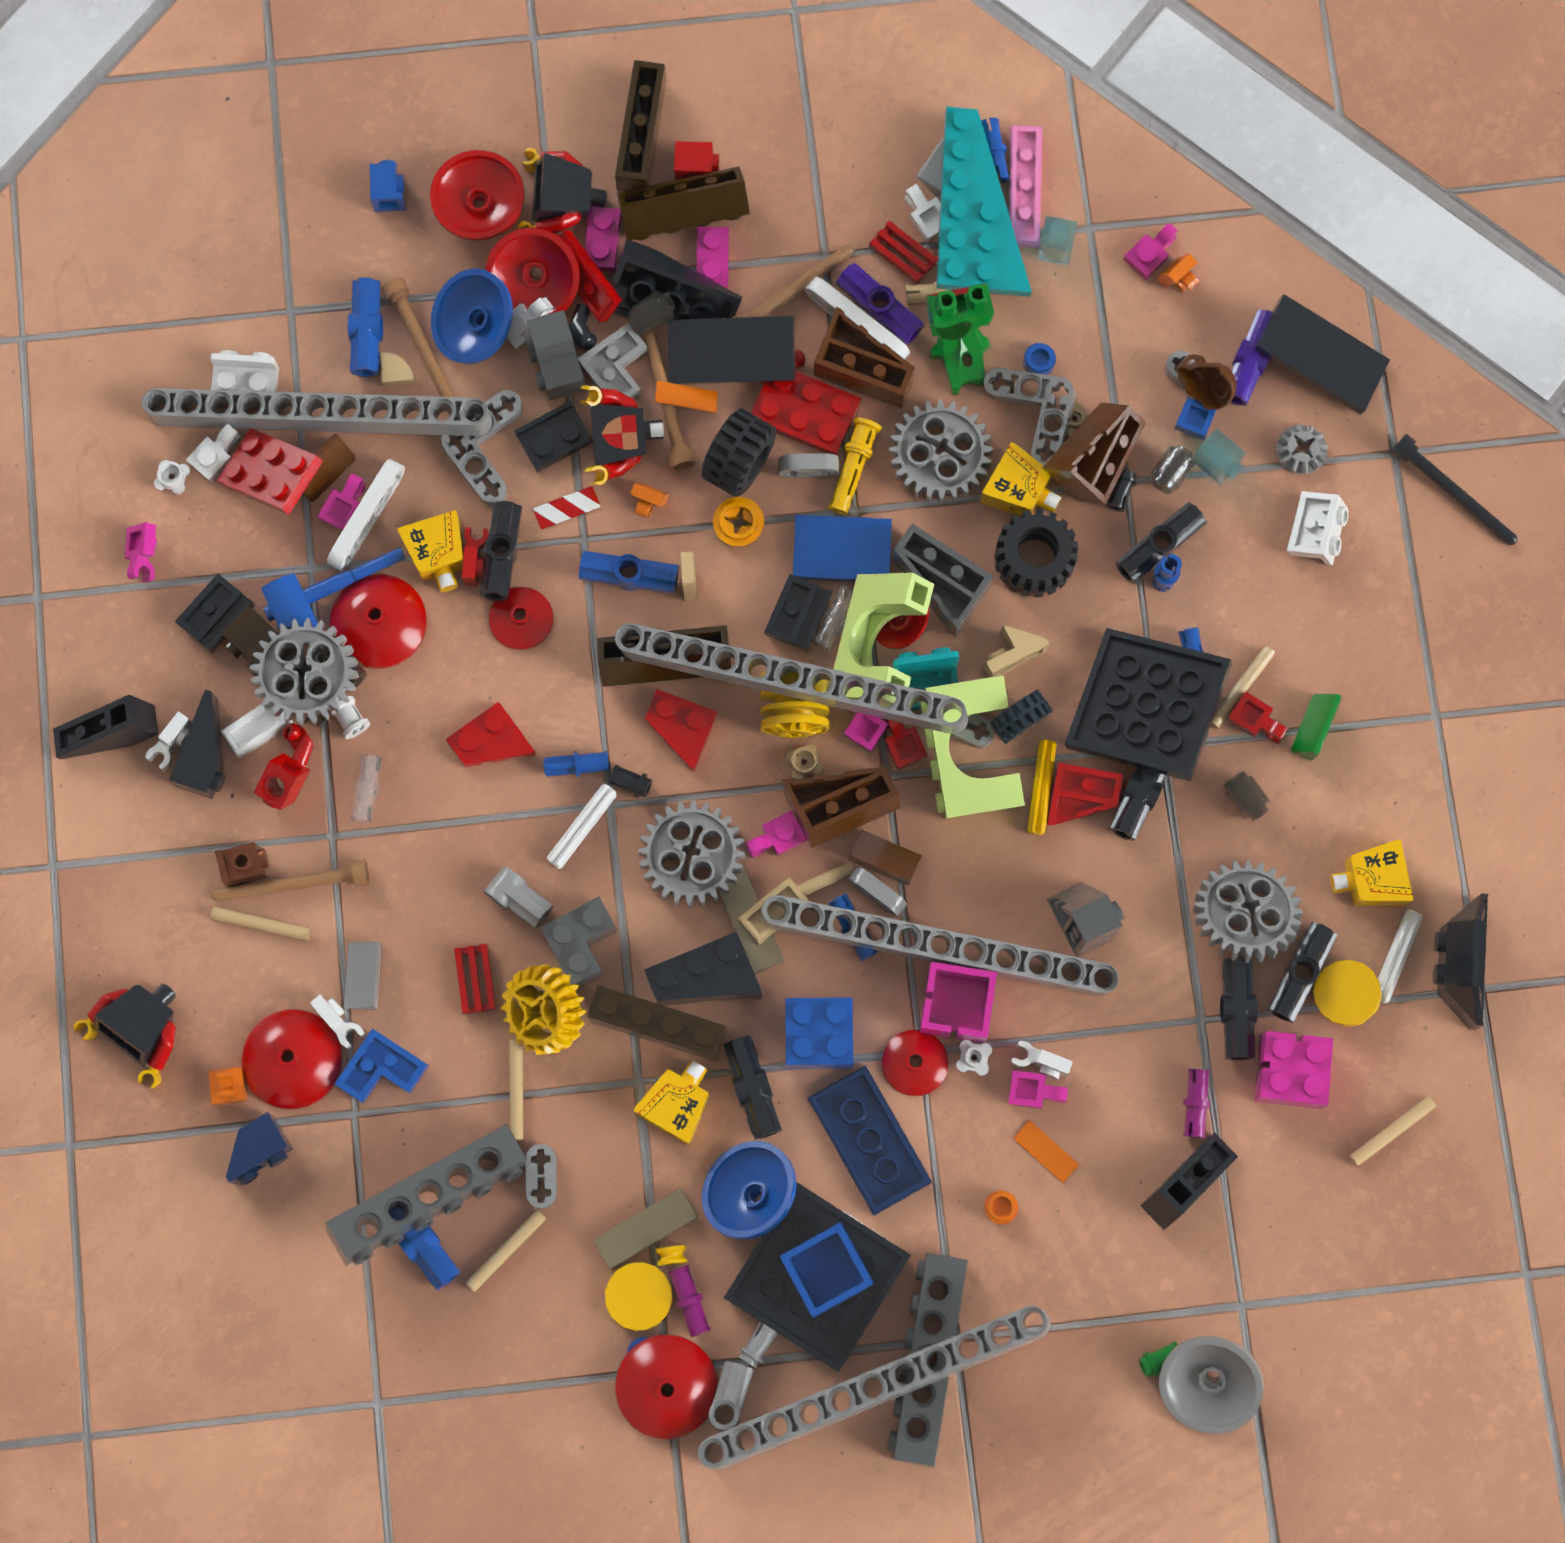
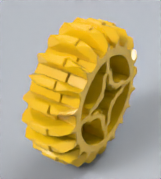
M550 964L533 965L526 967V970L517 972L513 975L514 979L506 983L508 990L501 995L507 1002L500 1009L504 1010L507 1014V1017L502 1022L509 1023L511 1028L508 1034H515L517 1036L516 1044H525L526 1052L535 1051L537 1055L555 1054L569 1048L573 1041L581 1036L578 1029L585 1025L580 1016L587 1012L580 1008V1003L584 997L577 996L576 994L579 985H571V975H562L561 968H551ZM534 986L541 987L545 990V993L542 990L538 991ZM543 1029H549L552 1032V1034L544 1031Z

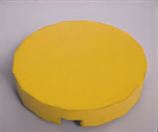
M1353 960L1336 961L1325 967L1317 978L1314 987L1315 1003L1322 1015L1333 1024L1344 1027L1358 1026L1366 1022L1379 1009L1382 998L1381 985L1373 970L1362 962Z
M644 1262L629 1263L618 1269L609 1279L605 1291L606 1307L611 1317L622 1327L634 1331L649 1330L660 1324L668 1315L673 1301L672 1287L666 1275L656 1266Z

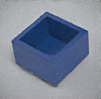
M785 998L786 1070L853 1069V998Z
M841 1222L780 1256L813 1318L874 1284Z

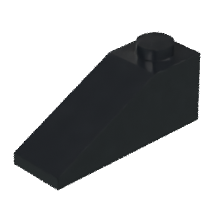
M205 689L171 774L170 781L175 787L213 799L215 791L219 792L222 789L225 774L223 773L224 762L218 701L211 691Z
M127 695L53 728L56 758L62 760L129 747L158 735L155 705L132 695Z
M1214 1132L1140 1206L1165 1230L1186 1212L1238 1156Z

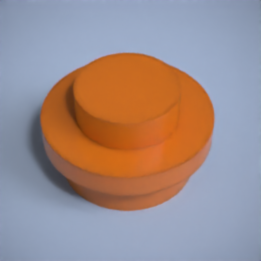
M999 1190L987 1197L984 1211L991 1222L1004 1225L1016 1217L1018 1203L1011 1193Z

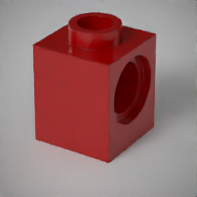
M675 141V180L719 171V154H713V142Z
M282 753L269 760L253 793L262 798V801L267 806L282 810L295 802L310 769ZM277 779L283 783L284 790L279 787Z

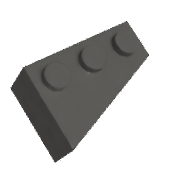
M911 524L894 548L893 561L902 573H914L934 584L929 606L954 638H956L990 589L993 576L914 524Z
M1083 882L1047 899L1076 957L1112 941L1123 926L1121 920L1124 919L1118 903L1116 901L1111 902L1107 894Z

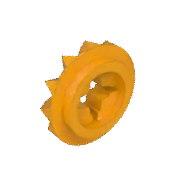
M729 498L722 502L714 513V531L720 541L729 544L732 548L735 546L746 548L748 544L757 541L764 530L762 510L754 501L748 498ZM743 511V520L748 525L747 527L741 526L740 530L735 534L734 524L729 521L736 520L740 516V512Z

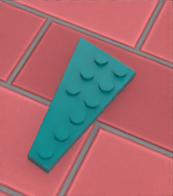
M947 106L944 117L936 289L953 290L987 283L989 292L992 294L1030 297L1032 290L978 109Z

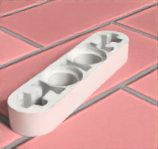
M815 277L805 288L808 297L832 317L838 306L845 312L847 317L856 324H861L880 343H885L904 359L910 354L908 347L899 338L823 279Z
M388 459L384 463L332 547L327 558L329 566L340 572L348 568L399 485L405 472V466L392 459Z

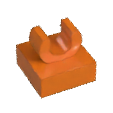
M1190 253L1177 257L1156 279L1164 288L1176 284L1182 292H1185L1187 289L1191 290L1199 282L1197 277L1190 272L1197 264V261Z
M642 482L634 483L630 495L640 498L634 513L645 518L650 517L654 505L659 507L665 506L670 494Z
M243 1067L208 1071L212 1105L247 1101Z

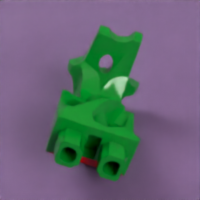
M977 284L966 288L927 295V314L932 337L938 336L937 343L929 351L930 359H940L943 361L952 396L959 395L961 387L967 384L984 385L983 354L991 347L990 339L983 336L978 328L989 326L994 317L988 284ZM963 355L971 357L972 365L970 367H966L963 364Z

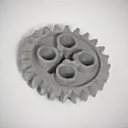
M942 400L938 401L937 408H932L930 402L926 401L925 411L923 412L917 406H914V417L905 413L903 415L905 425L896 423L895 431L899 435H891L890 443L895 446L889 448V455L896 457L891 460L890 466L891 468H900L896 472L895 478L898 480L906 477L903 488L906 490L911 486H915V497L919 496L922 491L926 492L927 502L931 500L933 494L938 495L940 503H943L944 496L947 494L955 502L958 491L967 497L969 494L968 485L978 489L979 481L977 478L985 479L987 472L983 468L991 467L992 460L986 456L992 455L993 447L985 446L991 442V435H982L986 429V424H975L978 418L977 413L970 417L966 416L967 406H964L960 411H956L955 401L951 402L949 408H944ZM930 426H938L943 432L940 435L934 436L929 434L926 429ZM920 437L923 441H917L916 438ZM958 441H966L970 444L971 448L961 451L954 444ZM941 447L946 449V452H942L941 455L935 453ZM915 452H922L927 456V459L923 462H916L911 458V455ZM958 461H964L966 462V465H960ZM943 467H949L954 470L955 475L944 477L939 473V470Z
M306 618L303 627H300L296 619H293L292 629L289 630L281 623V633L279 635L272 631L268 632L272 639L270 643L260 640L259 644L264 649V652L253 653L255 659L260 663L251 665L250 669L259 675L250 680L254 686H261L254 693L258 698L265 697L261 703L265 709L273 706L271 713L275 717L284 712V720L287 723L292 720L293 716H296L299 725H303L305 717L309 716L312 723L316 724L318 714H322L326 720H329L328 710L330 708L338 713L341 712L337 704L339 700L349 703L350 700L345 691L356 690L354 684L349 681V679L359 678L357 671L350 669L358 665L356 658L348 657L354 650L351 645L344 646L347 641L344 635L336 637L337 630L334 626L325 632V624L321 620L314 628L309 618ZM309 644L306 664L311 671L305 672V698L301 700L299 696L303 687V679L298 672L304 671V645ZM286 650H297V655L293 660H282V655ZM323 650L330 652L327 661L323 663L315 662L314 659L318 652ZM284 681H294V687L290 692H279V687ZM318 682L327 683V689L324 693L320 695L312 694V688Z
M692 800L690 809H685L681 801L678 802V811L673 812L667 806V816L665 818L659 814L654 815L657 826L646 825V829L651 835L640 837L641 842L647 847L638 849V854L647 859L639 862L640 869H650L643 875L644 880L651 881L655 879L651 886L652 891L656 892L663 888L662 899L666 900L672 894L674 895V904L678 906L682 898L686 899L688 908L692 907L694 899H699L702 907L705 906L706 896H710L717 902V891L720 889L728 894L729 889L726 882L729 881L737 884L738 880L733 872L743 871V865L736 862L737 860L745 859V852L736 850L744 846L743 839H734L740 833L739 827L728 828L732 822V817L727 816L721 820V808L718 807L713 813H710L708 802L703 805L701 810L697 809L695 800ZM698 827H702L703 830L696 844L698 855H693L688 877L685 881H682L681 876L687 866L685 852H691L696 830ZM678 828H686L690 831L689 836L684 840H676L672 837V834ZM709 837H717L721 840L720 846L713 850L705 848L703 844ZM669 858H675L680 862V865L674 871H667L662 867L664 861ZM705 867L710 869L712 872L710 877L706 880L696 879L694 873L698 868Z
M1250 860L1246 861L1244 868H1240L1239 864L1233 861L1230 871L1222 864L1218 874L1211 871L1208 881L1202 880L1199 888L1201 891H1197L1195 896L1197 903L1194 905L1193 913L1198 915L1194 923L1199 926L1204 925L1200 932L1201 937L1211 936L1208 943L1209 947L1216 944L1221 945L1220 955L1224 954L1227 950L1232 951L1231 958L1233 961H1235L1239 954H1243L1246 963H1249L1251 955H1255L1259 962H1263L1265 953L1274 959L1278 952L1277 949L1285 952L1289 944L1288 942H1294L1297 935L1295 932H1298L1301 926L1299 920L1303 910L1298 909L1301 898L1292 897L1296 889L1295 886H1284L1287 880L1286 876L1276 879L1274 877L1276 873L1275 868L1271 869L1268 873L1264 872L1263 863H1260L1257 869H1252ZM1240 887H1242V888L1244 889L1245 896H1244V894L1242 893V890L1240 889ZM1253 892H1262L1265 897L1256 896ZM1221 897H1229L1234 902H1226ZM1262 920L1271 921L1275 926H1267ZM1230 926H1238L1243 931H1234L1230 928ZM1250 928H1253V931H1254V933H1255L1256 936H1253V935H1252V932H1251V929H1250Z

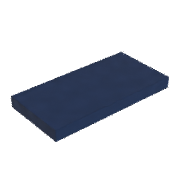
M866 1065L807 1098L873 1216L932 1183Z

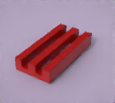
M890 220L885 224V228L877 233L876 238L869 242V247L915 284H918L937 263L938 258ZM890 233L891 235H893L896 239L902 242L905 246H907L910 250H912L915 254H917L927 263L925 264L924 262H922L919 258H917L914 254H912L909 250L903 247L900 243H898L888 234ZM882 241L887 243L898 254L920 269L918 273L880 243Z
M488 944L454 948L462 1014L496 1010ZM477 953L482 954L488 1004L482 1005L475 955ZM464 955L469 957L475 1006L470 1007L463 962Z

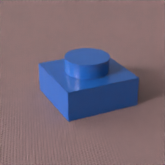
M1187 397L1174 429L1204 441L1216 410H1205L1200 402Z

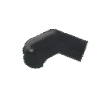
M579 303L576 305L569 328L575 345L579 348L583 347L586 350H590L597 342V337L595 334L590 333L586 325L591 311L586 305Z

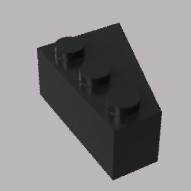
M737 931L644 969L656 1002L660 1005L763 998L761 988Z

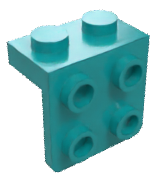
M947 647L934 649L931 651V654L918 656L917 652L902 653L892 663V668L911 677L909 687L924 690L928 687L959 683L957 676L959 653L958 651H951ZM919 702L915 703L911 710H919Z

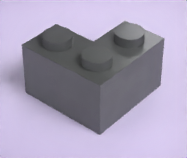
M564 310L527 320L529 332L523 334L531 363L538 361L541 371L535 373L540 392L547 391L549 400H554L585 391L586 389H581L585 382Z
M598 896L540 927L564 974L571 975L570 984L579 985L577 989L603 976L588 946L617 931L608 911Z

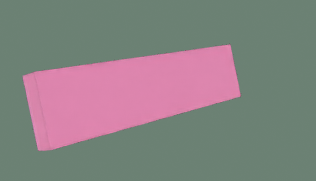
M1011 125L1008 213L1018 247L1039 248L1042 126Z

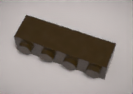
M634 60L615 172L616 188L619 192L650 185L667 81L665 64Z
M740 166L617 193L626 238L630 240H645L656 234H672L693 226L705 227L712 222L725 219L737 220L744 215L750 214L745 181Z
M249 605L221 632L227 641L223 646L237 659L242 655L249 662L246 667L254 676L259 674L252 672L250 666L260 662L255 659L253 653L264 652V649L259 644L260 640L270 643L272 639L268 632L272 631L277 635L279 633ZM286 650L282 655V660H293L297 655V650ZM306 659L304 661V671L298 672L303 679V687L299 696L301 700L305 698V672L311 671L306 664ZM284 681L279 687V692H290L294 687V681ZM318 682L312 688V694L320 695L324 693L327 689V683ZM322 714L317 715V723L315 724L317 727L325 720ZM309 716L305 717V724L310 720Z
M727 625L668 631L729 645ZM615 636L597 638L598 666L603 687L703 677L630 660L622 654L616 645ZM629 637L625 642V647H635L639 643L640 637ZM663 643L659 645L656 654H667L671 649V644ZM692 651L688 656V661L692 663L698 662L703 656V651ZM731 657L724 658L720 662L719 668L722 670L730 669Z
M600 985L597 986L587 1016L592 1023L714 1062L717 1060L726 1033L725 1025Z

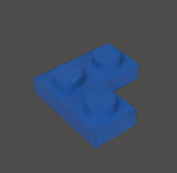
M372 1028L335 1082V1085L364 1104L382 1076L411 1094L429 1065Z

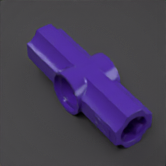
M855 262L849 265L836 280V285L860 305L870 317L899 338L905 345L912 343L924 328V323L895 298L893 291L889 287L880 285ZM876 300H883L888 306L877 308L872 303Z
M1257 310L1246 339H1243L1232 363L1234 366L1232 372L1235 375L1237 387L1235 395L1230 402L1231 404L1247 406L1256 382L1265 370L1269 358L1254 350V347L1272 311Z

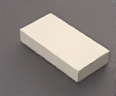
M261 704L220 732L236 756L242 759L283 731L284 727L289 724L284 720V712L275 717L271 713L273 706L265 709Z

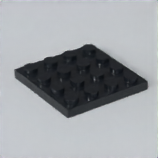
M1106 628L1065 741L1066 749L1191 782L1232 665L1231 659Z
M796 1182L794 1201L787 1215L773 1230L760 1238L724 1296V1299L839 1372L911 1254ZM841 1222L874 1284L813 1318L780 1256Z

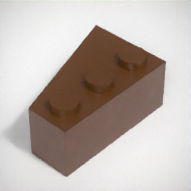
M837 306L815 358L813 376L903 408L914 381L915 367L885 343H880L868 333L866 328L852 321Z
M1100 402L1042 468L1077 501L1106 505L1146 422L1129 405Z
M886 767L844 771V774L831 776L819 774L813 775V778L792 780V778L781 779L784 794L811 848L900 809L899 793Z

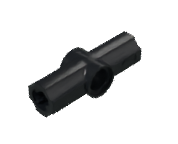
M494 502L489 538L485 544L486 558L480 589V596L491 601L508 600L513 565L517 559L516 546L522 514V506L514 502ZM500 546L509 549L503 556L495 555L493 553L494 550Z
M1190 502L1185 504L1164 523L1154 527L1147 537L1116 561L1115 565L1120 574L1134 585L1161 562L1165 555L1168 558V554H1172L1173 551L1207 524L1203 513L1196 505ZM1163 538L1168 542L1169 547L1164 549L1155 546L1153 539Z
M1138 768L1136 772L1134 771L1122 794V803L1116 811L1109 830L1125 840L1135 841L1148 812L1152 811L1164 786L1162 782L1166 775Z
M1313 921L1310 923L1292 961L1286 967L1285 974L1267 1011L1283 1021L1294 1023L1313 983L1319 977L1320 969L1338 934L1322 924ZM1301 964L1308 968L1310 973L1308 980H1301L1296 976V965Z
M1237 957L1235 961L1232 958H1224L1222 960L1223 994H1221L1220 1019L1221 1023L1224 1024L1225 1059L1252 1060L1255 1059L1256 1053L1254 1024H1256L1258 1016L1257 996L1253 994L1252 959L1250 958L1249 963H1246L1244 957Z
M750 1035L724 1043L723 1046L734 1076L732 1081L741 1107L745 1109L747 1121L754 1139H763L781 1132L782 1129L771 1099L773 1097L764 1068L761 1069Z

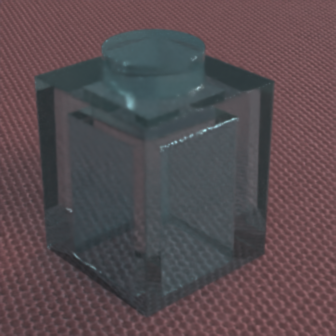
M1046 216L1037 259L1068 265L1077 221Z
M1216 428L1196 450L1192 462L1221 485L1227 478L1234 480L1242 471L1244 465L1241 462L1246 452Z

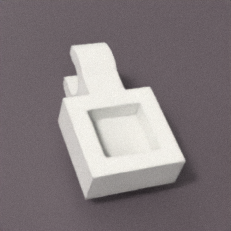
M915 184L905 191L907 195L904 198L908 205L915 210L910 213V220L924 240L929 242L939 235L940 202L937 197L928 202L920 188Z
M546 297L543 299L539 298L528 309L524 304H519L513 309L512 323L507 338L515 349H519L526 343L523 333L529 332L527 320L544 316L553 308Z
M227 424L220 431L215 442L207 436L186 461L213 483L231 459V456L227 453L242 437Z
M178 711L158 736L160 739L158 743L147 751L145 756L147 760L152 762L157 755H164V760L159 768L164 772L167 771L173 763L172 750L176 751L179 746H183L192 722Z
M319 995L310 1002L325 1022L334 1030L344 1047L348 1049L352 1047L346 1039L349 1031L355 1030L361 1037L365 1036L362 1027L353 1022L346 1023L340 1017L345 1011L333 997L327 1001L322 995Z
M1026 1041L1018 1042L1017 1047L1027 1052V1058L1019 1060L1013 1057L1011 1063L1014 1066L1024 1068L1034 1064V1066L1041 1068L1039 1073L1056 1080L1059 1079V1076L1066 1077L1069 1074L1073 1061L1043 1049H1036Z

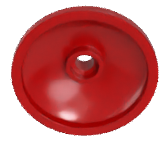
M470 150L453 156L438 169L431 183L430 202L437 221L449 233L465 240L483 241L505 233L515 224L524 207L525 190L518 170L509 160L491 151ZM477 201L485 202L482 207H475L474 204Z
M530 227L510 232L496 243L486 262L485 270L498 276L508 288L513 309L519 304H524L528 309L536 300L546 297L553 308L545 315L562 310L565 312L573 303L579 289L580 269L574 252L561 237L545 229ZM533 267L541 270L540 278L532 276L531 269Z
M372 574L345 587L339 593L331 609L329 624L330 627L334 626L336 628V637L340 635L346 637L347 641L344 646H352L354 652L348 657L356 658L359 666L371 669H384L404 662L416 652L426 633L427 614L421 597L406 581L392 575ZM373 611L381 612V616L377 620L370 619V614Z
M298 1009L275 1012L261 1020L252 1029L245 1041L242 1051L244 1078L253 1093L271 1106L289 1110L311 1106L323 1099L332 1090L339 1078L342 1068L340 1041L334 1030L325 1020L311 1012ZM286 1051L294 1053V1058L290 1062L283 1061V1054Z
M664 1334L649 1337L639 1342L626 1354L617 1371L615 1393L621 1413L635 1429L650 1437L673 1439L693 1432L708 1418L709 1410L713 1404L718 1387V1381L712 1361L700 1346L687 1338ZM669 1383L674 1387V1390L670 1395H663L660 1391L661 1386Z

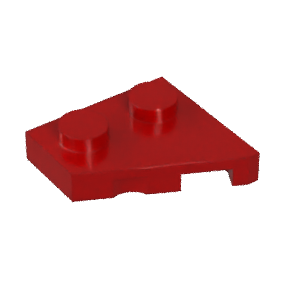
M656 689L645 716V721L664 739V742L672 751L674 750L686 763V766L690 770L695 771L718 714L715 710Z
M499 702L446 738L447 743L465 768L478 766L484 762L496 763L506 761L509 758L532 757L536 754L535 750Z
M1058 762L1046 825H1056L1117 807L1123 774Z

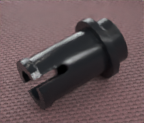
M1123 469L1105 506L1118 512L1125 511L1131 489L1137 485L1134 472Z
M616 764L610 774L608 784L634 793L636 798L640 796L645 798L651 788L652 779L647 778L648 774L643 773L639 775Z

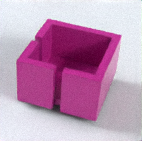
M931 962L925 997L929 998H925L919 1033L949 1037L951 1031L956 1032L955 1039L985 1043L988 1039L997 972Z
M1265 1031L1261 1034L1257 1065L1265 1066L1269 1063V1068L1263 1067L1257 1071L1254 1102L1323 1109L1328 1106L1333 1038L1302 1035L1296 1040V1034Z

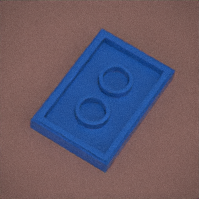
M796 515L793 575L811 581L855 582L857 574L890 573L892 519Z

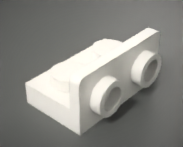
M232 350L211 353L210 360L213 364L211 390L277 392L279 366L271 355L263 352H254L252 356L240 355Z
M1301 492L1287 549L1290 555L1319 558L1326 565H1333L1335 556H1338L1341 550L1340 534L1342 526L1347 524L1349 516L1348 508L1339 495Z

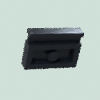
M571 401L514 430L516 437L537 473L593 443L590 434L573 408Z
M217 573L175 622L213 653L225 640L221 632L248 605L253 608L255 604Z
M789 574L766 626L764 635L793 647L797 646L803 649V651L808 652L833 591L820 588L819 585Z

